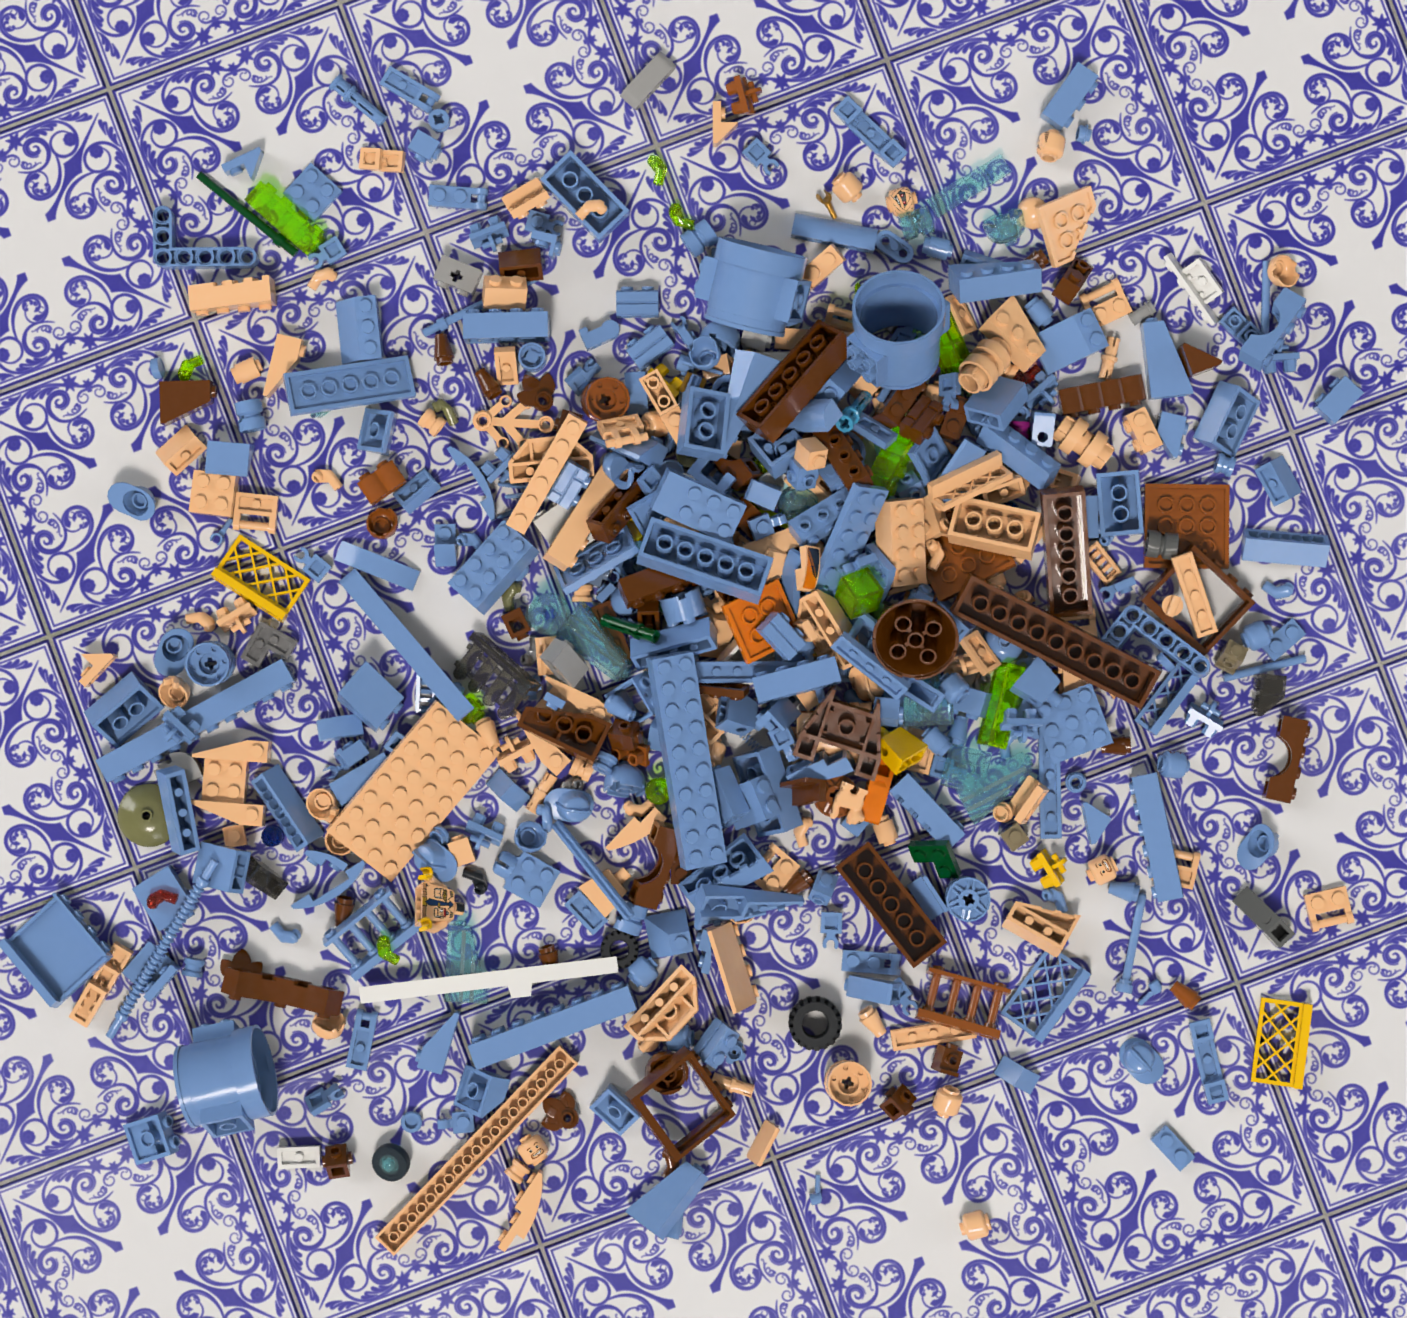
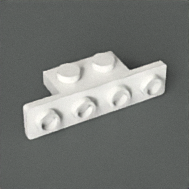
M1172 253L1165 255V266L1170 272L1175 273L1179 286L1187 290L1191 303L1199 307L1203 320L1207 324L1210 323L1211 326L1219 322V319L1208 303L1225 291L1201 257L1183 269Z

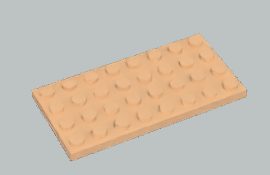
M435 700L327 827L326 831L392 882L414 856L412 851L427 841L433 828L443 822L498 757L500 752L497 749L489 750L482 737L460 720L458 722L446 707Z

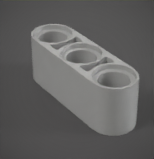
M660 51L623 90L620 97L634 110H638L671 75L676 65Z

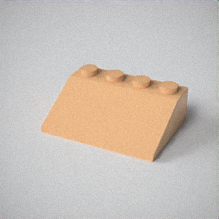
M730 920L721 923L719 926L708 927L709 940L732 1012L735 1014L757 1003L756 997H759L756 984L751 985L749 977H752L753 974L750 965H745L743 957L747 955L743 944H738L737 937L740 936L737 924L732 925Z

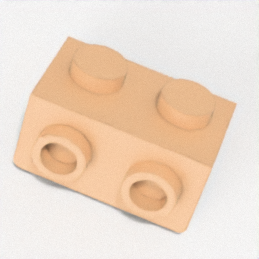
M535 177L504 195L501 199L513 219H522L529 214V210L536 207L538 209L546 205L550 196L543 188L539 179Z
M928 495L923 497L925 544L930 539H936L940 536L948 537L950 522L946 517L945 511L943 512L930 502Z

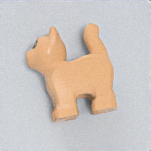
M842 781L840 789L835 795L830 818L835 819L839 814V808L843 807L850 809L846 817L847 824L856 825L863 822L865 816L862 813V807L868 791L858 787L856 793L852 794L850 790L854 788V785Z

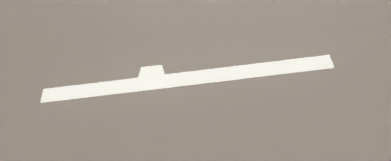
M617 956L359 987L360 1003L363 1004L508 986L511 998L531 996L532 983L619 972Z

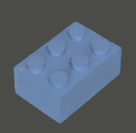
M689 386L682 393L676 454L718 461L725 455L730 393Z

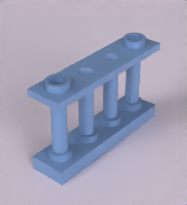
M859 607L848 618L853 625L850 632L844 631L830 648L894 699L898 700L909 689L911 683L905 679L906 677H898L885 669L872 653V636L877 620ZM859 632H862L869 638L865 647L855 640Z
M389 885L385 888H379L373 894L374 897L335 929L332 927L323 935V945L327 947L333 943L350 962V975L355 981L375 967L421 928L415 926V916L412 919H407L389 898L392 895ZM383 903L401 924V928L395 933L393 931L390 932L372 911L379 904ZM365 916L384 937V941L378 946L373 945L356 925ZM348 929L368 951L364 958L357 959L339 938Z

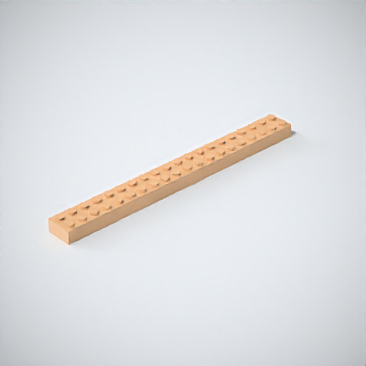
M559 1045L390 1220L375 1238L394 1256L566 1078L579 1062Z

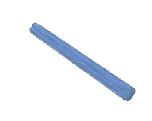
M557 820L553 823V830L626 921L634 916V912L562 821Z

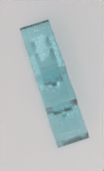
M999 154L984 165L979 166L966 176L950 184L929 198L927 202L937 218H940L1010 174L1012 170L1002 154Z

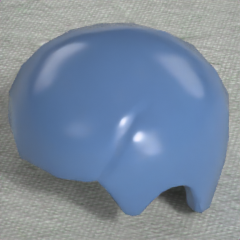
M702 335L693 340V348L689 351V357L692 365L699 370H710L719 363L721 350L714 338Z
M617 587L610 597L613 610L621 616L635 615L637 608H626Z
M526 821L522 822L515 829L514 841L522 851L528 853L536 852L546 844L547 832L540 823Z

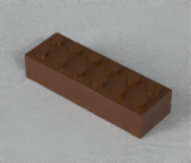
M818 319L738 411L736 416L749 430L774 443L847 358V336L844 332Z
M1082 485L1040 489L1048 612L1059 618L1093 615L1085 490Z
M868 840L834 866L913 968L947 943Z

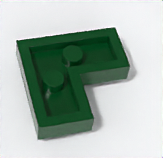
M949 840L910 841L908 848L914 863L933 862L939 878H959L961 870Z

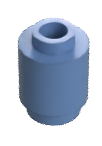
M925 236L921 253L926 254L927 257L946 261L947 257H951L954 245H951V240Z
M1037 296L1024 306L1027 310V315L1037 327L1042 325L1045 328L1054 320L1052 318L1054 312L1043 299H1039Z
M929 726L921 735L924 738L922 741L928 745L927 748L940 757H943L953 746L949 742L950 739L936 726L933 729Z

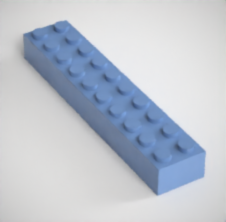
M686 650L646 658L680 867L687 871L726 863L727 856L694 654Z

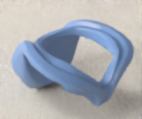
M617 452L607 453L602 462L604 473L619 489H628L633 483L634 473H640L646 468L644 464L628 462L624 456ZM625 470H628L627 482L619 479Z

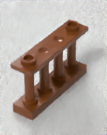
M933 965V968L929 967L926 970V974L933 976L926 1004L922 1009L918 1008L916 1010L915 1019L995 1041L999 1039L1001 1030L996 1029L995 1022L1002 995L1008 996L1011 993V989L1006 988V984L994 982L993 985L946 972L944 967ZM941 978L953 981L946 1012H943V1014L936 1013L933 1008ZM961 983L973 986L967 1015L963 1020L955 1018L956 1015L954 1014ZM982 989L994 992L987 1023H984V1026L976 1024V1020H974Z

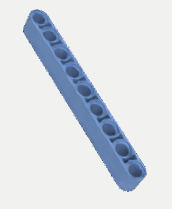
M355 568L339 581L458 722L474 709L471 703Z

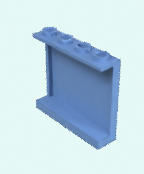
M54 892L52 893L54 898L9 939L3 938L0 941V948L49 1007L58 1008L103 967L113 955L109 952L111 950L110 946L105 941L98 939L96 936L98 934L91 925L87 926L83 921L85 918L83 914L71 907V900L65 894L61 895Z

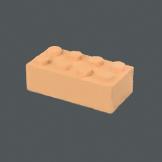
M910 497L887 499L875 522L877 548L896 568L891 587L927 583L924 499Z
M971 498L955 506L947 534L948 541L952 544L1032 561L1042 522L1041 513Z

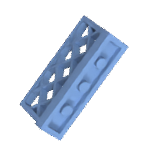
M1044 951L1001 1011L1002 1015L1041 1043L1049 1035L1091 976L1088 971L1062 953L1058 956L1059 965L1047 966L1046 956L1049 953ZM1061 958L1068 963L1062 964ZM1044 961V966H1045V967H1040V968H1039V966L1041 965V963ZM1072 965L1078 970L1073 978L1064 979L1062 966ZM1060 967L1062 979L1049 981L1048 969ZM1045 969L1047 982L1035 983L1034 973L1037 970ZM1032 979V984L1026 985ZM1065 981H1070V983L1066 987ZM1063 982L1064 991L1062 994L1052 996L1050 984ZM1048 984L1050 997L1037 998L1035 986ZM1033 986L1035 999L1022 1001L1021 991L1023 988ZM1019 995L1020 1001L1014 1002ZM1052 998H1058L1055 1004L1053 1005ZM1050 999L1051 1009L1049 1012L1040 1013L1038 1001ZM1035 1001L1037 1014L1025 1016L1023 1003ZM1021 1004L1022 1016L1012 1017L1007 1011L1011 1005ZM1041 1015H1046V1016L1044 1017V1019L1042 1020V1022H1041L1040 1016H1041ZM1038 1016L1039 1026L1033 1032L1027 1027L1025 1018ZM1022 1018H1023L1024 1025H1023L1021 1022H1019L1017 1019H1022Z

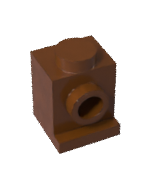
M520 607L501 616L512 640L517 638L518 641L529 637L528 632L532 630ZM515 622H520L522 624V627L519 630H516L514 628Z
M947 1042L946 1046L938 1044L931 1068L940 1073L958 1077V1069L963 1052L958 1050V1045Z

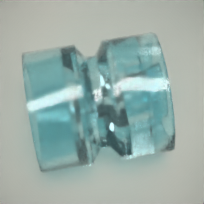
M927 206L915 209L913 214L906 212L898 215L899 224L906 241L918 238L920 233L924 236L935 232L934 223Z

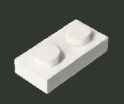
M320 1145L277 1147L278 1169L320 1168Z

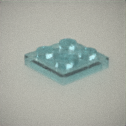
M952 744L953 746L948 751L940 785L982 795L992 753Z

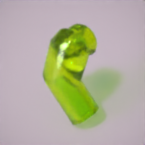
M650 155L647 163L655 172L653 184L663 186L667 166L659 156Z
M673 203L668 209V214L673 224L692 230L695 220L685 218L681 211V205Z
M201 355L182 361L178 370V378L181 381H189L194 368L204 365Z
M381 935L376 943L379 957L393 965H397L400 956L391 951L389 937Z

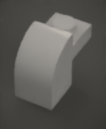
M186 752L170 753L172 762L170 763L169 760L159 763L157 765L158 769H156L160 770L174 765L185 769L188 784L202 778L204 772L198 759Z

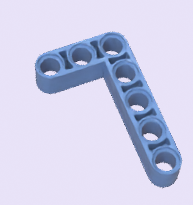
M158 206L153 211V259L160 268L165 270L252 269L259 264V255L251 247H176L174 213L166 206ZM168 212L169 218L166 221H160L161 213ZM168 233L169 239L164 243L160 242L161 234ZM207 253L211 254V260L208 263H202V256ZM231 253L233 256L232 260L229 263H224L223 256ZM247 253H253V260L249 263L244 262V256ZM163 254H168V262L160 263V257ZM184 254H190V260L187 263H181V257Z
M1136 605L1127 606L1101 638L1121 649L1136 631L1194 676L1204 678L1210 672V662L1205 656ZM1130 612H1137L1139 617L1134 621H1130L1127 615ZM1152 624L1156 629L1153 633H1146L1144 631L1145 626ZM1123 628L1126 633L1123 637H1116L1114 635L1115 630ZM1164 637H1170L1173 642L1169 646H1163L1161 640ZM1180 650H1188L1190 653L1189 657L1186 659L1179 658L1178 652ZM1199 662L1207 665V668L1202 672H1198L1195 669V665Z

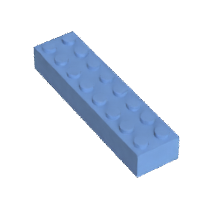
M623 981L611 985V989L604 991L603 988L591 992V997L584 999V996L572 999L571 1004L564 1006V1003L553 1006L551 1012L546 1014L544 1010L537 1012L531 1016L530 1020L525 1021L524 1018L512 1022L511 1027L506 1029L504 1025L497 1027L491 1031L490 1035L485 1036L484 1033L472 1037L468 1049L476 1070L637 1010V1003L629 982L625 984Z

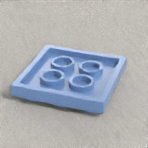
M1090 683L1060 694L1064 699L1056 708L1047 700L1040 708L1033 704L1031 705L1033 709H1036L1038 718H1043V725L1039 727L1053 764L1114 743L1093 685Z

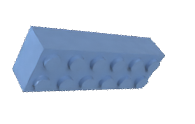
M651 517L637 555L636 564L758 605L774 558Z

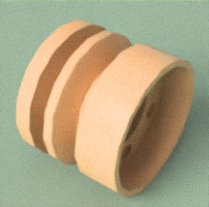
M841 1060L828 1068L824 1077V1086L831 1099L843 1106L852 1107L861 1104L868 1098L872 1088L870 1073L864 1066L852 1060ZM849 1077L852 1083L844 1088L842 1080H846Z

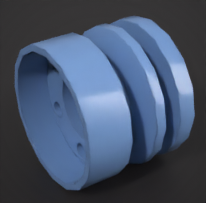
M207 641L194 646L188 652L185 660V669L189 678L194 683L206 687H212L227 681L233 675L236 667V658L233 651L220 641ZM216 660L217 664L214 665V668L212 665L209 666V661Z
M960 876L950 881L945 888L943 896L944 904L949 910L948 912L958 920L965 922L977 921L982 918L989 910L991 902L990 892L986 885L970 876ZM971 894L973 902H968L967 905H964L965 900H963V896Z

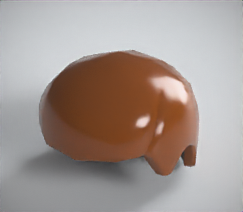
M378 507L369 514L366 520L367 531L374 538L388 539L395 534L398 528L397 514L391 508Z

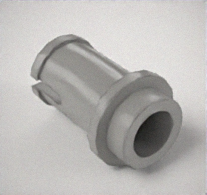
M1150 301L1148 303L1144 302L1143 306L1128 314L1134 326L1147 317L1154 316L1156 309Z

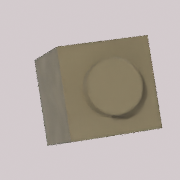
M1018 822L1012 823L998 834L1011 852H1014L1030 840Z

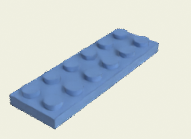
M408 355L284 373L282 376L290 416L416 397Z
M860 483L852 484L822 553L819 577L815 590L819 589L834 597L838 603L841 602L853 575L842 578L839 570L843 569L842 566L844 564L855 562V558L862 554L889 493V490L885 487Z

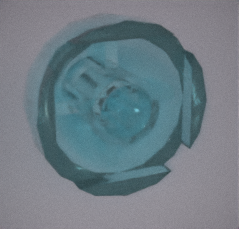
M1021 208L1008 209L1009 213L1002 214L999 212L984 220L982 226L988 239L996 244H1005V246L1016 244L1017 239L1025 231V220Z
M787 487L782 491L777 505L778 513L785 514L787 521L818 504V497L808 489L796 491L791 489V487Z

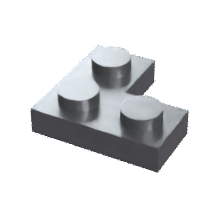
M260 621L240 658L258 668L262 665L269 650L289 660L299 641Z

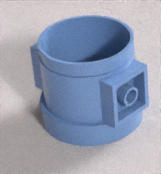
M719 236L714 256H704V259L700 262L699 280L696 281L694 286V297L707 301L708 306L704 318L710 321L753 333L784 337L787 323H802L812 284V281L803 279L808 258L762 244Z
M906 270L886 271L865 281L857 290L852 303L854 332L847 337V364L849 368L853 371L856 370L866 382L872 383L875 387L880 386L891 390L910 389L926 382L935 373L939 364L940 336L950 329V302L944 298L938 286L927 277ZM909 326L925 335L911 341L893 342L880 339L872 334L886 327Z
M224 1019L215 1024H202L192 1029L193 1043L185 1046L180 1045L175 1048L173 1054L175 1089L183 1116L191 1128L202 1126L213 1138L255 1130V1119L276 1114L278 1109V1083L275 1065L266 1036L258 1025L240 1028L234 1020Z

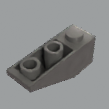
M1248 886L1232 900L1275 947L1281 948L1295 935L1288 925Z

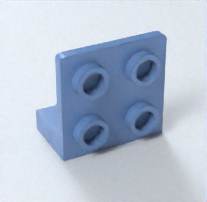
M151 941L147 942L123 970L122 974L134 984L135 980H139L138 975H142L141 970H145L144 965H148L147 960H151L150 955H154L153 950H157L156 945ZM165 953V958H161L162 963H158L159 968H155L156 973H152L153 978H149L150 983H146L147 987L143 988L145 993L143 997L149 1002L155 1000L181 969Z

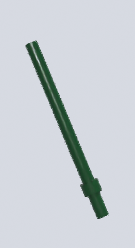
M202 171L197 175L196 178L271 238L273 244L278 248L282 247L293 257L297 255L299 250L291 245L284 235L275 232Z

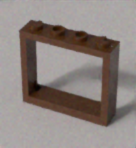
M1191 543L1181 554L1192 551L1200 561L1243 600L1217 627L1218 632L1212 633L1202 644H1199L1172 617L1166 615L1162 608L1151 598L1175 572L1173 564L1157 578L1139 599L1183 641L1205 656L1256 602L1251 599L1254 595L1246 587L1241 589L1236 584L1238 580L1231 573L1226 575L1221 570L1223 566L1215 558L1211 561L1206 556L1208 552L1200 544L1195 546Z
M685 1046L624 1093L666 1153L676 1163L736 1115L731 1108L733 1105L727 1096L723 1097L720 1093L723 1091L717 1081L713 1082L710 1079L712 1074L705 1065L701 1066L698 1062L701 1059L700 1056L696 1054L694 1049L690 1051ZM685 1061H688L720 1108L676 1144H673L640 1097Z

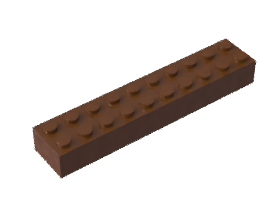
M971 572L950 609L952 614L1139 709H1142L1161 674L1159 668Z

